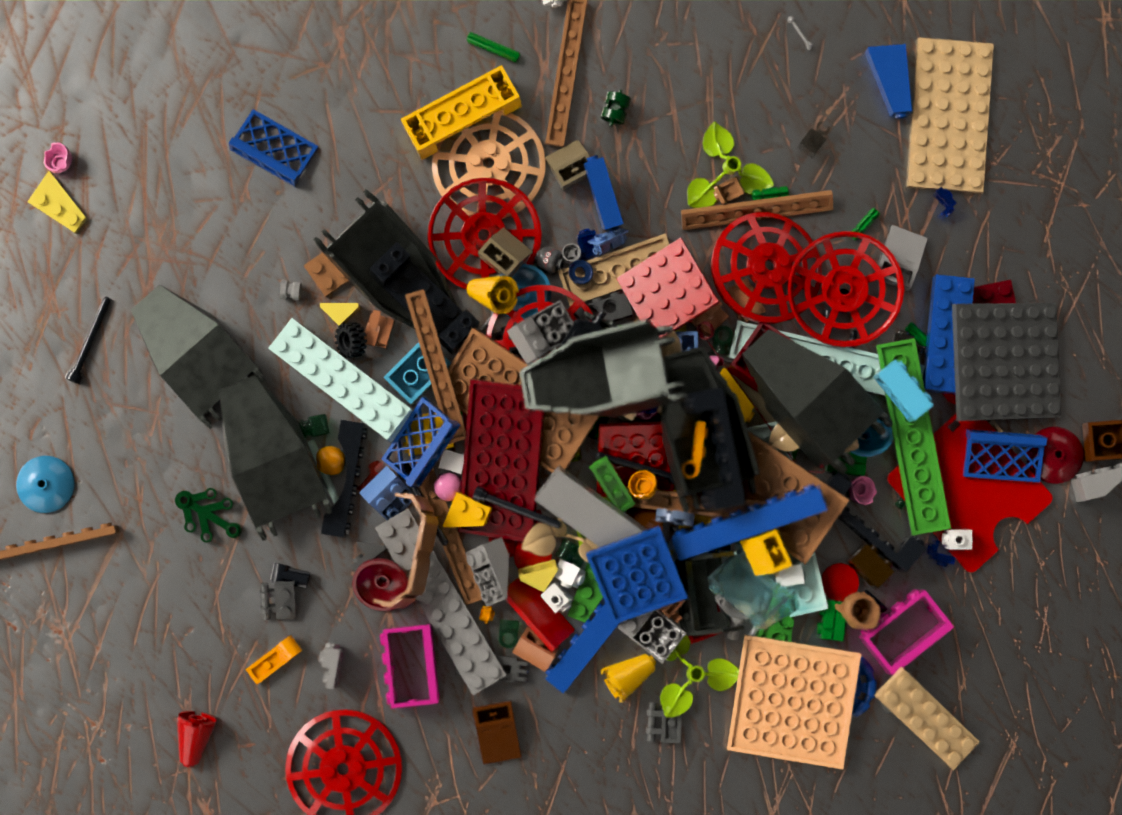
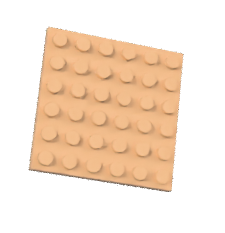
M744 634L727 750L843 769L861 653Z

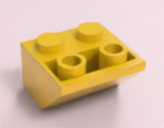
M777 528L740 540L755 576L775 573L792 566L791 558Z

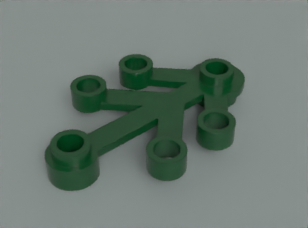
M208 488L206 491L192 494L189 491L179 492L175 497V504L179 509L183 510L186 522L184 525L185 531L192 533L197 529L196 523L193 522L192 509L198 513L202 531L200 538L203 542L208 543L213 539L208 520L225 529L226 534L231 538H238L242 534L240 524L228 523L212 513L221 509H231L234 505L232 499L224 498L221 502L201 506L196 501L206 498L210 500L217 497L215 489ZM213 490L214 496L210 498L208 492ZM182 497H187L188 501L186 504L181 502ZM226 500H229L231 503L229 507L224 506ZM189 523H192L194 525V528L192 530H188L187 528ZM231 527H236L237 531L235 534L230 532ZM205 533L210 535V539L207 541L204 539Z

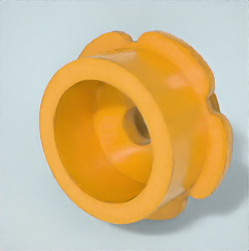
M483 605L480 612L479 620L484 621L485 624L488 621H492L495 615V610H492L491 605Z

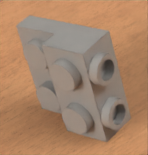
M326 643V647L320 652L319 662H322L321 667L329 668V670L325 671L323 683H326V688L334 689L338 686L344 652L343 648H339L340 644Z

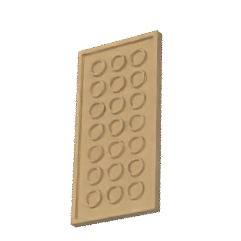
M918 37L907 174L908 188L980 194L984 192L993 44Z

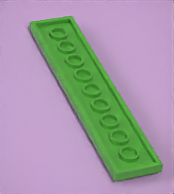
M915 338L876 345L880 370L894 360L901 361L908 369L906 373L910 377H915L920 384L919 389L923 393L925 392ZM885 393L888 413L893 421L891 429L911 535L951 529L929 410L915 421L909 422Z

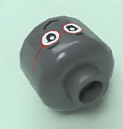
M545 246L539 249L535 256V263L538 269L550 274L556 273L564 266L565 260L562 259L561 251Z

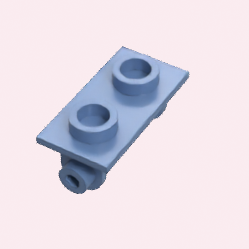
M616 226L610 228L606 233L595 235L593 239L587 242L594 245L593 253L595 255H602L610 251L609 244H611L613 249L625 244V241H627L625 234L629 230Z

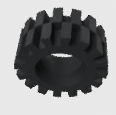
M357 322L339 325L335 338H337L335 344H338L337 351L340 350L339 354L343 355L342 357L344 358L362 356L365 353L364 349L367 348V345H365L367 339L364 337L366 333H363L364 328L361 327L360 323L357 324Z

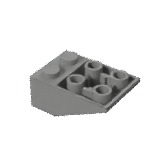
M891 225L884 245L895 256L903 275L904 290L909 291L917 275L927 238ZM881 252L877 264L882 270L892 266L886 255ZM895 273L884 277L885 283L897 287Z
M561 300L516 324L507 333L525 363L529 364L560 346L574 322Z
M1122 463L1113 465V469H1111V466L1095 469V474L1092 471L1076 474V479L1071 480L1076 501L1081 502L1106 496L1122 481Z
M502 537L465 552L467 563L471 566L474 580L479 586L481 598L486 606L507 599L509 554Z
M657 609L620 622L617 626L618 629L662 664L686 635V632Z

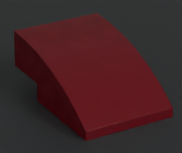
M762 322L759 323L728 367L734 376L757 392L758 386L754 377H751L741 354L768 329L791 340L770 324Z

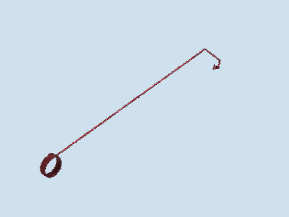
M703 321L697 326L698 334L701 339L706 340L712 347L708 339L714 336V327L710 322ZM701 324H706L711 331L710 337L704 336L701 331ZM712 347V349L714 350V352L716 353V355L719 357V359L721 360V362L724 364V366H725V367L727 368V370L730 372V370L728 369V367L725 365V363L722 361V359H721L720 356L717 354V352L715 351V349ZM737 382V384L739 385V387L742 389V391H743V392L745 393V395L748 397V395L746 394V392L743 390V388H742V387L740 386V384ZM755 407V409L757 410V412H758V413L760 414V416L763 418V416L761 415V413H760V412L758 411V409ZM763 418V420L765 421V423L768 425V427H769L770 430L772 431V429H771V427L769 426V424H768V423L766 422V420ZM820 465V466H819L820 469L823 468V472H817V471H809V472L824 473V471H825V470H824L825 466H823V465Z

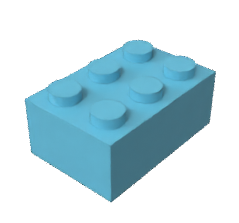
M419 342L383 377L411 406L432 387ZM444 356L446 366L448 369L451 365V362Z
M894 360L875 374L873 378L909 422L915 421L933 406L931 403L932 398L927 392L923 393L919 389L920 384L915 377H910L906 373L907 367L901 361Z

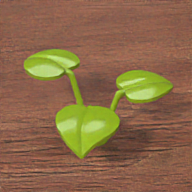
M713 122L706 130L703 137V148L710 157L719 155L720 158L726 159L723 163V172L711 184L704 178H696L689 184L687 200L691 208L714 205L717 200L713 193L715 191L713 186L725 174L732 175L738 171V175L741 176L740 183L745 193L752 195L753 190L760 189L762 191V189L771 188L774 185L770 175L759 165L753 163L746 164L742 170L739 158L723 155L731 152L734 140L732 135L717 122Z
M685 635L666 660L674 661L678 657L688 666L686 676L689 680L682 688L676 683L666 685L661 691L660 702L665 717L679 716L690 708L693 702V695L690 691L685 690V688L692 684V682H700L704 676H708L707 682L712 689L725 691L738 680L739 669L731 662L720 658L713 659L708 663V672H704L703 668L699 666H692L681 656L686 654L690 648V640Z

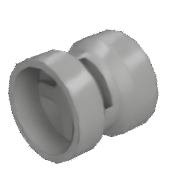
M569 243L562 249L564 263L570 265L580 260L581 249L577 244Z
M282 280L280 299L290 297L293 300L300 301L302 282L295 281L290 283L288 280Z

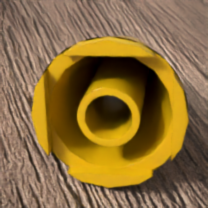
M511 277L472 279L467 285L469 297L494 313L507 314L517 304L516 292L519 293V288L516 281Z
M642 654L602 668L601 675H606L607 678L604 679L606 686L615 698L620 697L619 702L621 703L655 671V665L657 664L651 655Z

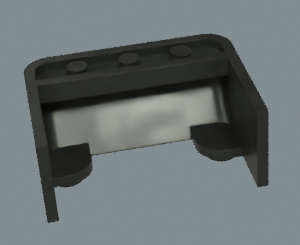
M734 551L694 556L681 561L679 559L674 561L687 594V598L684 599L685 603L678 609L679 615L682 617L680 626L686 632V636L725 633L745 629L744 625L730 627L728 615L725 612H717L713 574L719 573L722 568L721 557L735 555Z

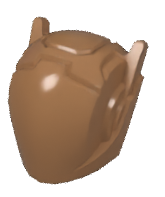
M865 592L850 594L844 598V602L840 605L835 604V609L855 629H872L879 621V605Z

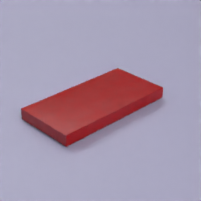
M518 577L508 586L506 601L552 652L575 629L560 612L555 613L540 596L543 594L542 591L520 581Z

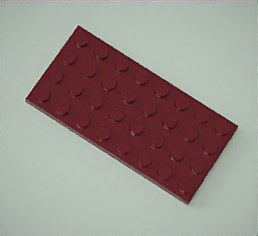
M470 379L461 493L473 498L477 486L485 488L490 495L536 512L537 502L535 501V495L538 492L545 411L526 409L522 385ZM485 501L484 504L493 507L486 525L458 527V532L495 538L502 537V539L524 542L528 532L535 526V520Z

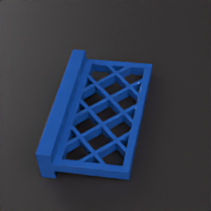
M254 109L235 137H232L228 143L231 151L294 187L318 149V146ZM256 116L262 120L263 125L252 127L251 120ZM266 128H277L279 135L268 137ZM264 129L266 137L255 140L253 131ZM251 132L252 141L244 142L240 139L242 134ZM291 136L294 138L295 144L284 146L283 137ZM280 138L282 147L271 149L269 141ZM267 141L269 150L260 151L257 149V143ZM308 146L312 150L309 154L301 155L299 147ZM297 148L298 156L287 158L286 150ZM284 151L285 159L277 161L272 153ZM300 160L301 167L298 171L290 168L289 162Z
M422 397L382 457V460L402 476L408 486L420 487L461 425L456 420H451L428 399ZM424 404L429 407L430 416L422 417L421 409ZM435 417H441L445 421L441 428H436ZM430 418L431 429L424 430L423 419ZM418 420L419 431L412 432L411 424L413 421ZM432 432L433 440L431 443L426 444L424 433ZM420 434L421 445H413L412 435ZM403 436H408L409 447L402 448L401 439ZM421 447L422 456L420 459L415 460L414 448ZM409 449L411 460L403 461L402 450ZM394 451H398L399 462L396 463L389 459ZM411 463L412 471L409 475L404 470V464Z
M966 429L967 444L963 469L964 477L1040 483L1044 446H1047L1046 437L1036 434ZM972 443H979L984 449L974 455L971 452ZM993 445H999L1002 451L993 457L988 449ZM1013 446H1017L1021 452L1012 458L1007 451ZM1031 448H1039L1038 455L1031 460L1026 452ZM987 452L992 459L983 466L977 458ZM1005 453L1011 461L1002 467L997 462V459ZM1025 455L1030 462L1021 469L1015 461ZM976 460L981 468L975 473L969 472V465ZM995 462L1000 470L995 474H989L986 468ZM1014 463L1019 471L1013 476L1008 475L1005 470ZM1031 465L1036 469L1035 477H1027L1024 473Z

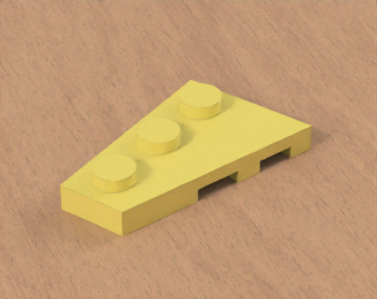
M50 171L47 172L28 200V203L76 234L87 219Z

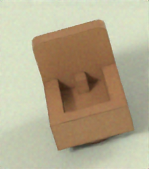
M737 176L715 186V191L713 192L716 200L721 202V204L745 193Z

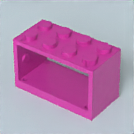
M913 589L905 595L907 599L901 602L898 601L890 607L892 611L881 614L874 628L860 631L861 635L858 638L889 675H894L900 667H905L954 628L925 590ZM921 599L926 605L927 610L934 615L939 623L888 663L870 641V638Z
M424 624L384 629L383 633L380 634L381 646H385V653H382L383 665H387V672L384 673L385 685L389 684V692L386 693L387 704H391V708L439 703L440 694L432 625ZM422 629L430 698L398 702L390 633H409L412 630Z

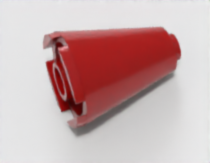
M183 711L178 714L179 761L183 763V766L192 768L194 765L199 764L216 726V718L203 712L201 716L195 715V711Z

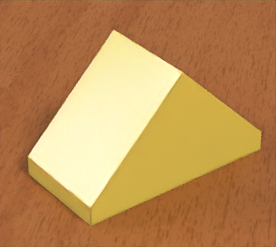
M320 303L321 309L338 326L347 323L360 310L359 303Z
M555 559L518 569L520 581L542 592L546 590L558 571Z

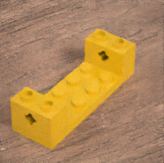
M501 65L401 118V121L421 160H424L439 152L436 146L437 143L501 109L506 116L521 108L522 105L519 94Z

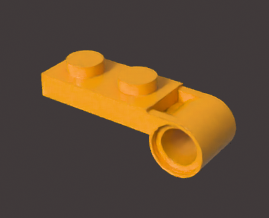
M695 422L691 461L680 465L684 479L695 478L699 473L700 461L702 458H705L706 446H703L704 438L707 439L708 427H705L706 422ZM686 465H691L694 469L691 476L687 475L684 471Z
M289 635L245 670L256 685H258L298 655L302 649L292 635Z

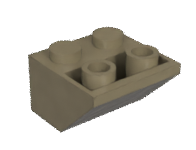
M579 140L544 157L562 191L587 178L583 163L588 162L587 158L590 156Z
M502 228L489 238L478 251V256L501 276L512 277L533 251L505 228Z

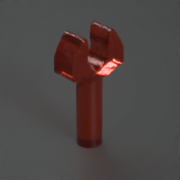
M379 460L369 464L370 474L358 487L359 491L378 474L375 468L380 463Z

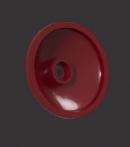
M1047 427L1035 433L1047 438V446H1044L1040 480L1050 484H1060L1074 478L1080 471L1084 460L1083 447L1077 436L1062 427ZM1031 448L1026 452L1031 460L1038 455L1039 448ZM1056 451L1061 453L1060 458L1055 456ZM1031 465V466L1029 467V469H1030V470L1034 473V475H1035V474H1036V469L1034 468L1033 465Z
M382 558L371 559L362 563L355 571L352 588L357 599L366 607L377 611H389L396 608L381 606V604L373 602L374 599L394 600L407 590L409 577L400 565L391 560Z

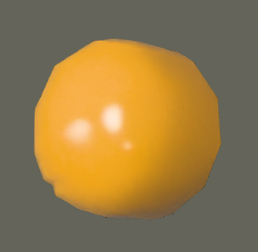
M335 446L322 447L316 454L317 468L324 474H339L344 469V453Z
M648 470L634 473L628 482L631 494L641 500L649 499L655 495L658 489L656 476Z

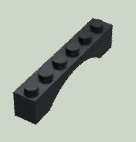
M347 420L340 421L337 439L346 457V481L339 499L331 508L332 513L324 514L321 534L346 538V534H350L351 523H348L349 515L353 516L354 512L352 498L353 496L356 497L358 489L355 481L356 477H360L361 466H358L359 458L363 459L364 447H362L363 439L366 440L368 428H365L364 423Z

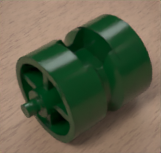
M620 89L618 92L608 91L605 99L607 106L603 107L600 118L609 122L610 127H613V124L624 125L627 116L625 110L629 108L631 98L622 94Z

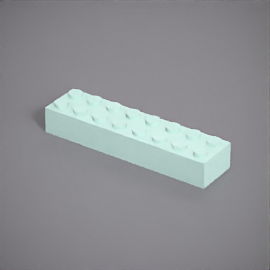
M291 318L268 348L391 443L413 412L411 408L293 318Z

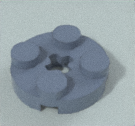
M668 509L656 510V522H671L672 525L693 526L695 515L692 513L677 510L668 511Z

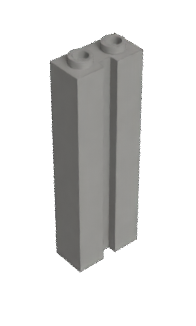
M560 465L557 466L548 481L544 483L535 495L536 502L599 547L648 530Z

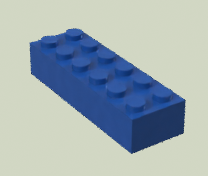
M938 274L932 278L924 359L925 369L923 373V384L926 392L956 395L952 304H972L975 278Z

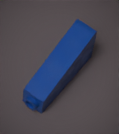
M906 44L868 47L865 55L890 117L895 116L896 119L907 118V115L912 112Z
M598 155L587 158L588 162L583 164L602 229L606 230L624 224L604 158H598Z

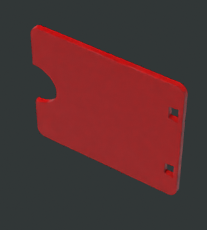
M955 413L933 433L951 529L972 530V549L947 550L964 570L975 572L999 551L993 536L994 529L999 521L1007 517H1016L1025 524H1028L1052 502L1053 497L1041 481L1039 483L964 477L963 469L967 444L966 429L996 430L987 420L957 421L960 425L951 431L948 426L957 420ZM972 443L971 452L974 455L984 449L979 443ZM993 445L988 451L995 457L1002 449L999 445ZM1012 448L1007 451L1012 458L1017 456ZM985 452L977 459L984 466L992 458ZM1005 453L997 459V462L1002 467L1011 461ZM1020 458L1015 461L1021 469L1026 465ZM976 460L969 465V472L975 473L981 468ZM993 462L986 470L989 474H995L1000 468ZM1013 463L1005 471L1008 475L1013 476L1019 470ZM897 465L887 475V482L905 502L899 467ZM1029 468L1024 471L1027 477H1035ZM944 530L932 532L942 543Z

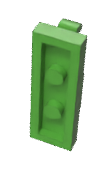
M606 456L597 460L589 467L613 505L623 512L635 505V502Z

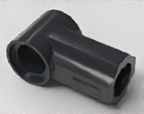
M274 563L270 582L295 581L296 587L307 588L311 572Z

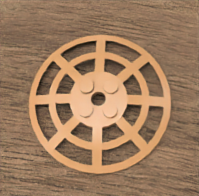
M502 110L493 114L492 124H481L462 130V134L455 141L450 153L437 152L433 154V178L441 196L459 183L470 179L483 177L506 181L505 179L509 175L510 170L521 172L518 181L514 185L518 189L523 184L527 174L538 176L533 190L527 196L532 202L542 186L546 166L544 150L536 132L527 122L512 113L506 116L517 121L528 132L518 137L510 129L500 126L501 115L505 116ZM490 129L489 140L478 142L473 135L474 132ZM498 131L507 134L514 141L506 146L497 142ZM466 138L472 146L467 155L456 154L459 145ZM532 138L539 152L540 168L528 166V154L524 143ZM443 141L436 144L438 151H440ZM517 147L521 151L523 165L511 162L509 153ZM491 158L494 161V165L491 168H486L483 165L485 159ZM438 160L449 161V171L454 183L447 189H444L439 177ZM455 161L466 163L467 173L459 179L455 171ZM486 183V195L488 186H495V184ZM465 187L460 189L467 197L477 195ZM502 187L504 193L496 197L503 200L508 197L512 199L516 194ZM520 201L514 207V210L519 213L526 208V205L523 201ZM462 208L468 216L476 213ZM508 213L503 219H506V218H509V217H512V216H511L510 213Z

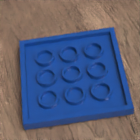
M660 526L586 552L587 559L614 625L687 598L686 591Z

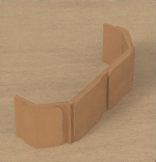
M395 493L397 497L411 499L422 517L407 590L392 601L374 599L373 602L389 608L404 609L413 603L417 596H422V593L425 591L430 567L429 559L433 551L439 521L438 517L434 515V510L426 497L407 493Z

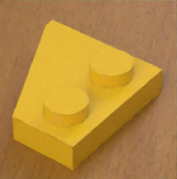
M456 492L443 527L485 526L493 507L482 502L473 501L471 497Z

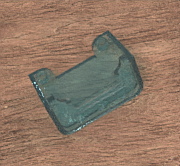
M741 547L734 552L735 555L730 556L707 577L710 584L709 589L715 595L719 594L747 617L751 625L757 630L759 628L764 630L791 615L800 607L797 594L792 588L780 587L766 574L755 576L749 560L745 557L744 549Z

